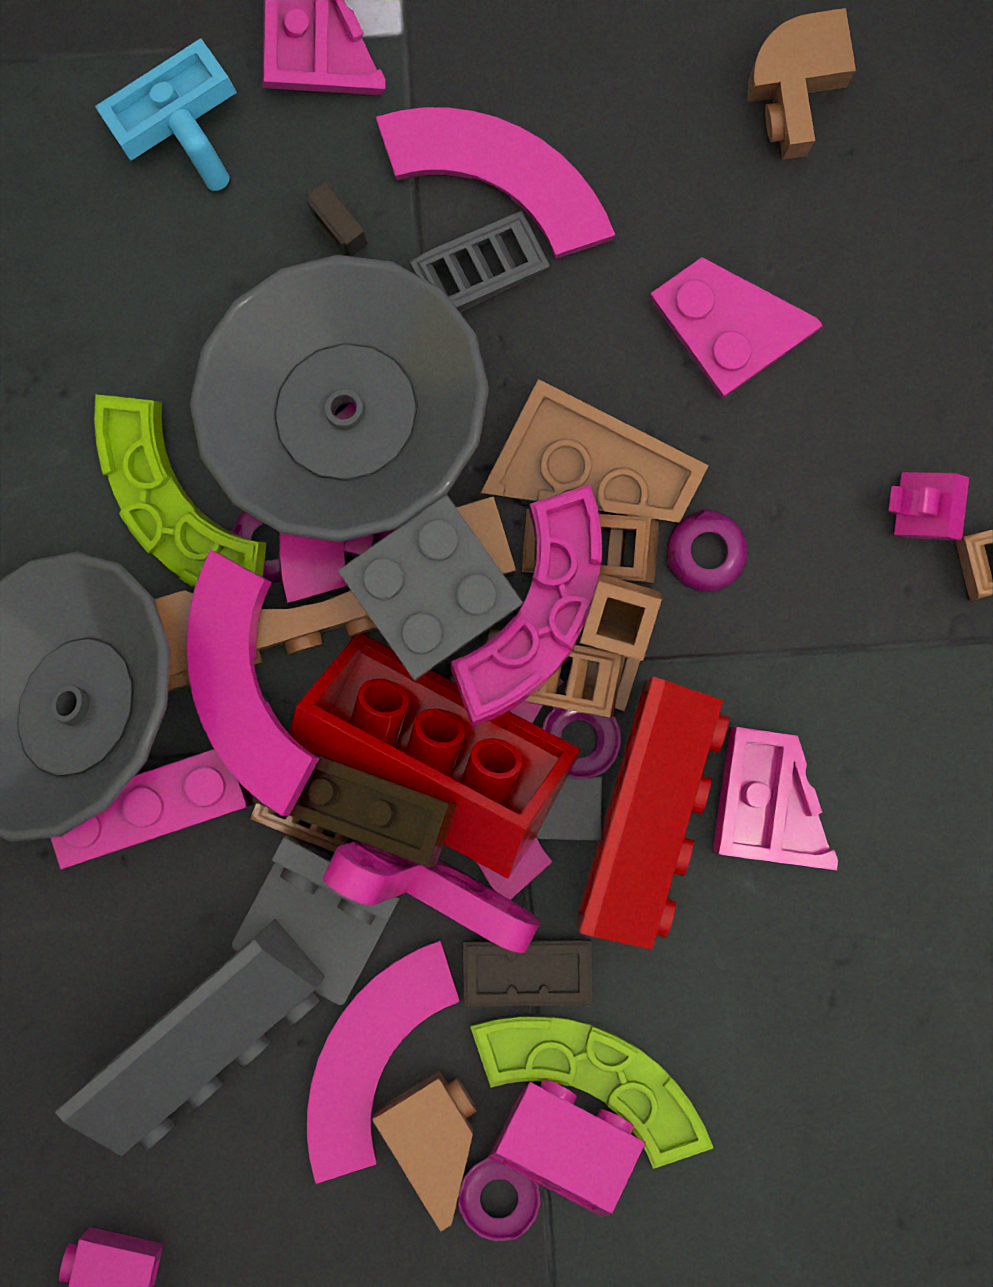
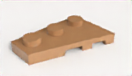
M538 379L481 493L540 501L590 485L599 511L650 517L680 523L709 465Z

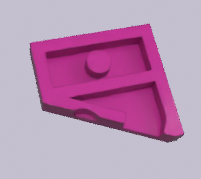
M703 257L654 290L649 296L651 302L721 399L818 332L823 326L817 317Z

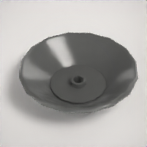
M337 254L280 268L232 302L201 348L190 399V409L200 459L233 505L282 534L343 542L397 529L449 492L479 445L489 386L477 335L441 288L392 261ZM350 403L356 406V411L350 418L338 419L335 417L336 410L342 404Z
M75 551L30 560L0 580V838L10 842H21L65 835L108 809L147 760L168 704L170 646L155 599L119 563Z

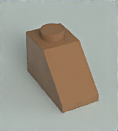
M439 1070L376 1109L372 1120L441 1232L452 1225L473 1136V1123L469 1116L476 1113L477 1109L460 1080L457 1078L448 1084Z

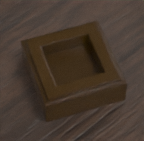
M325 181L307 194L310 213L345 256H353L367 245L364 230Z

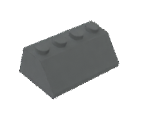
M274 919L90 1078L55 1111L56 1115L63 1123L120 1156H123L138 1142L147 1151L176 1125L169 1117L171 1113L185 1101L193 1109H196L223 1085L217 1074L235 1059L243 1068L268 1047L271 1040L264 1033L279 1020L284 1018L292 1026L320 1001L313 991L317 989L325 976L277 920Z

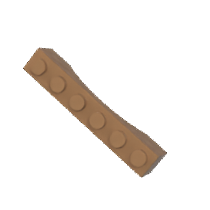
M494 496L456 507L505 578L515 575L516 568ZM186 590L155 599L170 646L168 692L190 686L186 646L188 619L193 593ZM352 591L324 602L290 609H261L256 637L257 659L254 661V666L263 663L260 652L285 645L287 655H292L324 645L321 634L346 626L348 636L350 637L378 628Z

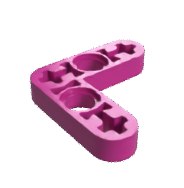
M359 841L338 846L322 877L324 882L339 894L365 905H377L408 893L487 940L512 952L525 953L540 925L539 919L524 907L438 859L436 867H426Z

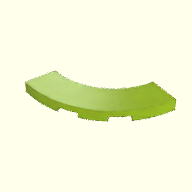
M95 394V436L103 475L108 476L112 492L121 509L119 512L121 518L147 553L153 554L168 569L180 576V580L194 588L210 550L219 552L263 577L267 542L242 537L215 523L197 508L178 482L171 467L163 438V402Z
M513 1015L470 1024L491 1088L523 1081L542 1082L545 1079L556 1084L572 1086L589 1093L604 1102L618 1116L634 1125V1134L638 1139L646 1142L643 1148L648 1155L653 1169L713 1149L702 1120L690 1099L677 1082L654 1059L620 1036L589 1023L550 1015Z

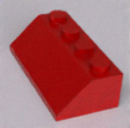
M363 633L352 638L296 705L289 732L293 739L307 751L456 804L457 806L444 845L507 879L536 838L581 750L510 711L472 727L455 682L432 670L418 680H414L393 649Z
M656 677L644 680L602 827L601 841H598L575 921L579 933L651 950L653 949L656 936L667 938L677 901L667 899L674 874L684 877L694 846V839L684 837L691 812L702 815L711 787L712 778L702 775L708 752H720L728 728L729 716L719 714L723 700Z

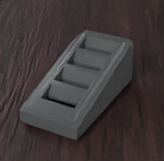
M522 210L409 260L412 273L441 288L445 293L446 291L435 270L446 265L459 291L449 296V298L460 313L550 269V265ZM512 232L527 260L526 263L517 267L502 240V237ZM491 244L504 270L503 273L497 276H493L480 248ZM466 255L470 257L482 281L472 287L458 262V259Z

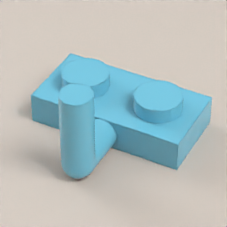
M201 38L95 106L130 161L174 134L208 189L218 191L225 188L229 183L230 176L195 119L237 92L229 77Z

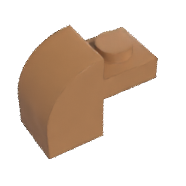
M846 8L804 14L784 22L767 37L757 55L748 81V103L773 99V103L766 104L765 106L766 127L770 142H780L782 160L807 156L815 143L808 93L847 88L856 71Z
M599 574L587 620L577 645L625 656L615 709L625 711L639 663L643 661L662 601V592ZM588 663L582 699L593 700L599 664ZM571 667L564 687L563 693L565 694L567 692Z

